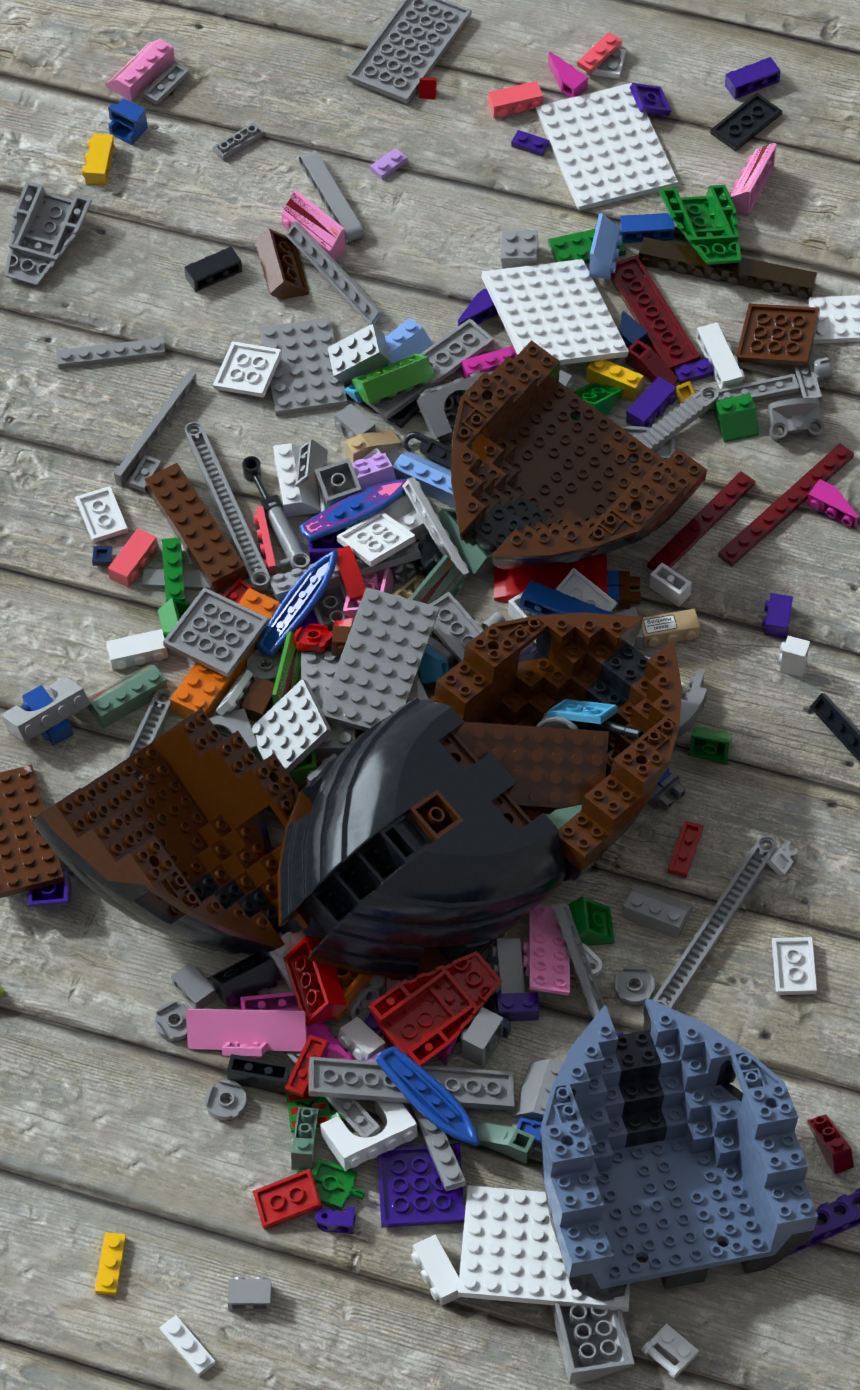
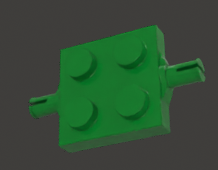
M318 1159L312 1172L322 1204L342 1211L350 1196L363 1199L365 1191L354 1188V1183L358 1176L357 1171L351 1169L345 1171L340 1165ZM299 1168L298 1171H297V1173L302 1172V1171H305V1170H302V1169Z

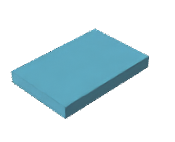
M564 699L547 711V718L558 716L570 721L602 724L618 712V705Z

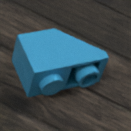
M429 646L426 648L419 668V677L423 684L435 682L450 671L447 659Z

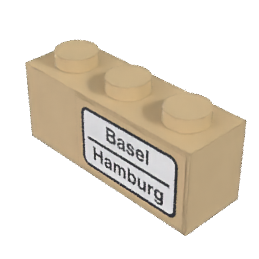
M695 609L643 617L641 625L644 635L643 647H654L659 644L670 643L672 640L674 643L682 640H693L699 638L700 625Z

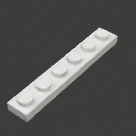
M414 476L407 479L402 487L441 554L443 556L447 555L465 578L469 573L468 566L462 561L457 547L450 540L448 531L443 528L438 514L432 509L431 502L424 495L421 484L416 481Z

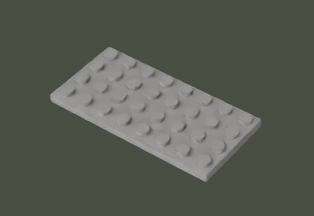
M402 0L349 72L347 80L407 104L419 88V79L428 76L471 16V9L448 0Z
M366 587L321 709L326 720L367 731L408 702L440 607Z

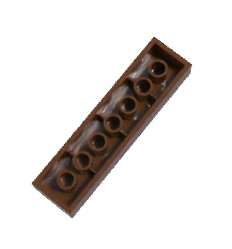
M178 463L145 479L147 490L176 536L180 537L183 547L213 592L218 594L231 587L239 578L243 580L248 578L245 565Z

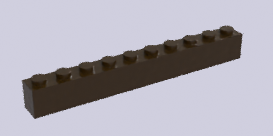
M644 237L639 251V259L647 267L795 296L802 299L812 297L816 285L817 272L741 257L740 263L707 265L693 247Z

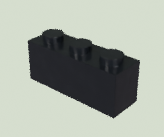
M232 246L222 249L215 254L185 266V278L193 290L198 292L241 273V259Z
M231 1054L226 1071L227 1080L235 1081L241 1086L288 1094L285 1086L292 1073L290 1064Z

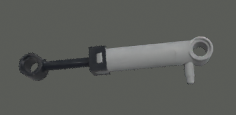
M255 456L246 457L242 462L243 476L247 481L255 482L263 500H260V504L264 508L266 521H269L287 557L275 563L276 569L288 565L292 566V570L307 568L310 565V557L305 553L284 513L281 500L278 495L270 497L260 478V460Z

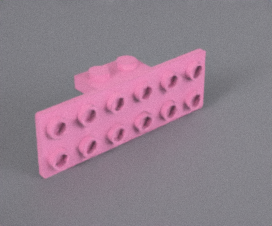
M537 905L529 911V935L527 942L522 944V953L525 954L523 955L522 963L525 968V976L529 977V989L568 996L570 993V965L567 944L561 937L560 932L562 930L559 923L555 920L554 908Z
M186 1010L188 1049L222 1050V1056H229V1058L233 1054L258 1059L266 1051H302L307 1041L305 1011Z

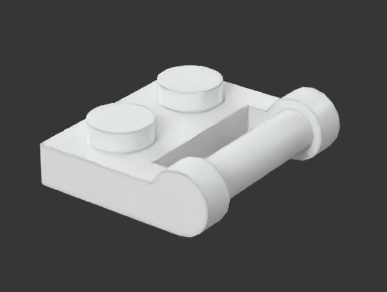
M667 1323L641 1349L645 1355H650L663 1366L673 1379L699 1354L698 1349ZM658 1346L659 1348H661L678 1364L673 1365L668 1359H666L662 1354H660L655 1349V1347Z

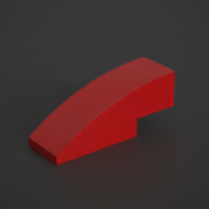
M350 546L336 549L338 551L336 567L350 602L361 599L366 586Z

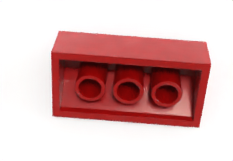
M306 936L283 958L299 1009L306 1012V1026L335 1018L347 1007L335 967L307 960L308 955L324 939L313 936Z

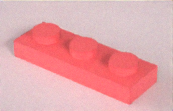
M608 32L577 61V66L591 74L622 45V39Z

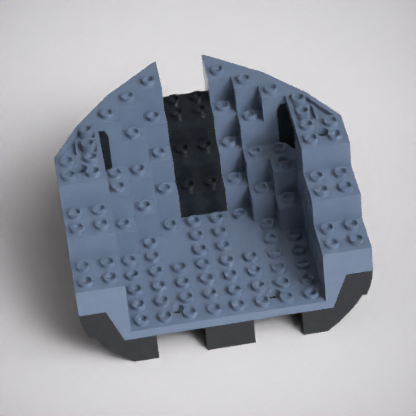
M646 998L644 1005L643 1031L628 1034H616L606 1005L603 1006L570 1048L551 1087L540 1128L541 1151L543 1154L542 1176L545 1182L547 1206L569 1284L572 1290L577 1289L580 1293L600 1301L614 1300L616 1297L624 1296L626 1286L629 1283L661 1278L664 1290L705 1282L708 1268L741 1262L745 1274L766 1270L794 1252L799 1246L805 1245L811 1237L818 1219V1214L804 1181L808 1164L795 1134L798 1114L785 1082L749 1051L707 1024L649 998ZM736 1077L738 1079L742 1092L738 1088L730 1084L733 1083ZM724 1241L728 1246L721 1247L717 1242ZM642 1256L646 1258L647 1262L641 1263L636 1258Z

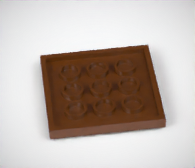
M749 303L736 354L738 362L808 366L820 308Z

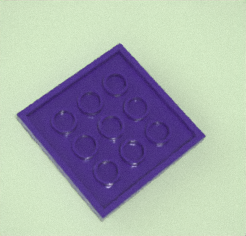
M452 1143L450 1146L462 1171L460 1143ZM426 1145L396 1147L377 1156L381 1228L464 1223L463 1187L446 1192Z

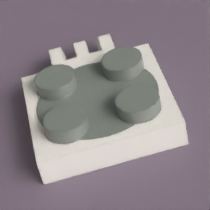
M616 49L591 74L588 72L586 74L620 79L626 50Z

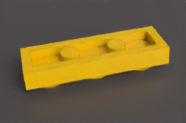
M105 1232L95 1288L96 1294L117 1296L126 1234Z

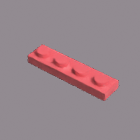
M259 506L256 507V515H253L255 526H259V529L256 530L258 541L262 540V544L259 545L261 556L265 555L263 562L269 575H276V564L264 508Z

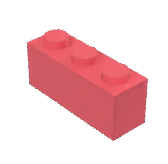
M534 81L488 92V105L493 118L504 117L535 110V107L543 105V94L538 82Z
M137 528L108 567L109 579L129 588L132 582L137 580L140 571L146 568L152 555L157 553L159 548L157 537Z

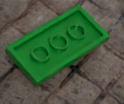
M596 229L548 239L555 262L582 259L585 264L590 263V251ZM622 241L621 246L617 248L619 249V256L626 255V249Z

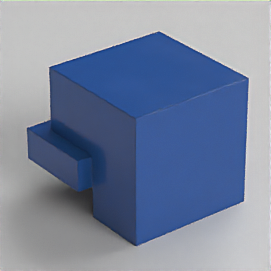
M124 98L117 105L112 103L108 107L109 118L112 120L108 125L110 135L133 145L148 128L146 109Z

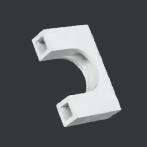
M375 1101L376 1113L386 1127L380 1134L373 1137L363 1138L352 1134L339 1116L320 1124L322 1139L345 1171L355 1168L367 1160L374 1159L378 1155L393 1150L397 1146L418 1137L417 1123L402 1103Z

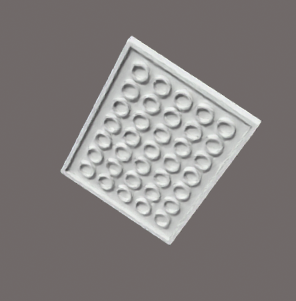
M632 83L535 107V112L547 139L550 140L551 149L578 211L657 192L662 188L678 187L676 176L647 113L640 112L629 88Z
M582 259L482 271L481 277L517 354L532 340L558 359L560 365L628 357L629 351L592 277L589 276V271Z
M468 1185L458 1297L554 1305L555 1302H558L560 1306L572 1307L577 1304L589 1309L593 1306V1309L605 1310V1308H608V1310L612 1311L621 1309L623 1312H628L630 1283L626 1286L624 1296L608 1301L596 1300L580 1293L577 1289L572 1290L550 1222L545 1192Z

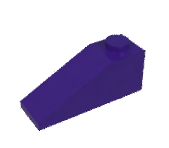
M487 289L477 293L458 319V326L468 319L473 320L478 325L498 314Z

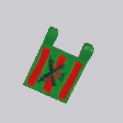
M309 1090L305 1098L292 1093L286 1094L291 1132L295 1131L298 1107L319 1108L317 1128L320 1127V1124L337 1116L346 1124V1121L339 1113L330 1115L329 1102L325 1097L309 1096Z

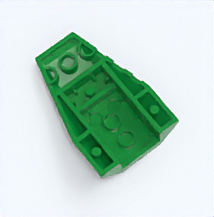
M711 185L708 187L706 196L680 197L677 188H662L659 190L669 216L707 265L741 262L736 208L726 185Z

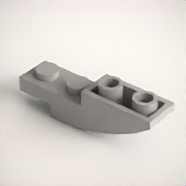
M697 670L695 677H691L689 684L691 691L686 693L685 700L681 699L680 725L676 739L682 736L694 724L704 707L707 697V689L702 688L704 671Z

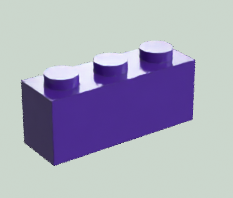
M771 57L762 59L727 73L725 76V87L732 97L737 99L779 83L781 70Z
M658 377L626 411V422L632 426L652 427L655 420L664 414L666 408L675 402L677 398L676 386Z

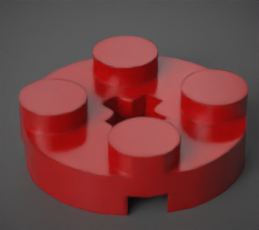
M309 624L308 628L303 629V627H300L294 634L296 648L299 651L306 650L323 653L332 644V630L330 632L329 627L326 625Z

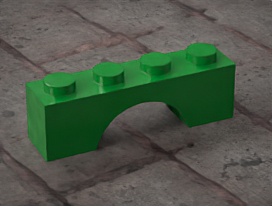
M180 537L162 539L166 602L171 598L186 602Z

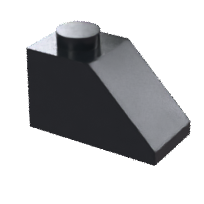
M423 533L420 535L418 544L421 559H417L415 562L417 563L416 569L418 572L427 577L442 559L443 555L431 535Z

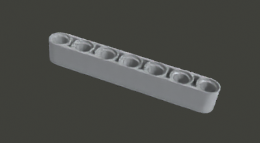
M314 150L300 155V165L331 218L345 228V241L349 243L364 237V231L360 222L317 151Z

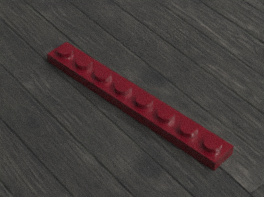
M740 471L648 562L647 567L654 571L663 563L672 568L755 485V480Z

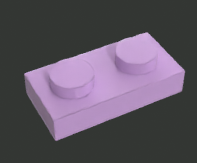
M395 148L370 166V171L383 180L407 163V157Z

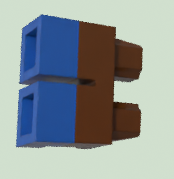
M607 570L608 596L618 603L616 607L630 609V605L640 604L641 592H630V589H640V577L630 576V571Z

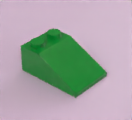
M591 382L574 391V393L607 417L623 394L624 389ZM578 414L571 415V418L573 420H579L581 416Z

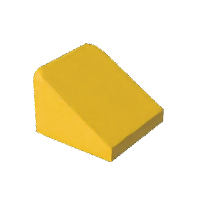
M690 381L676 386V399L679 403L683 404L685 399H689L690 395L695 394Z

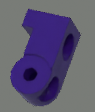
M346 1207V1212L332 1211L329 1208H321L316 1212V1224L321 1231L354 1234L355 1207Z

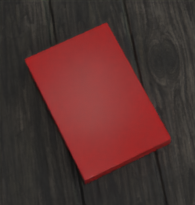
M311 1169L253 1190L264 1230L323 1208Z

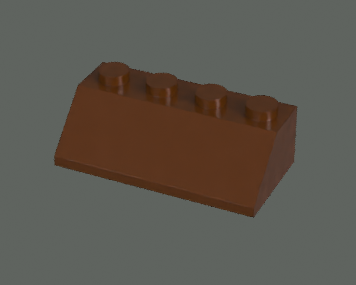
M267 229L255 240L269 294L282 300L308 295L309 290L297 247L285 235L272 229Z

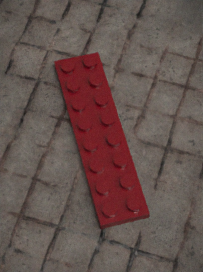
M635 255L616 262L615 273L611 274L610 280L635 321L648 332V342L654 352L671 371L678 366L700 360V355L639 257Z

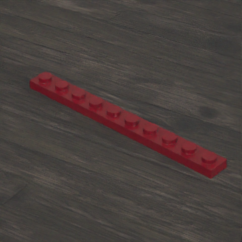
M839 443L718 552V557L733 567L808 499V494L819 479L827 482L854 457V453Z

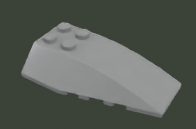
M27 181L14 210L5 277L38 286L79 232L92 199L75 194L72 200L45 192L43 185Z

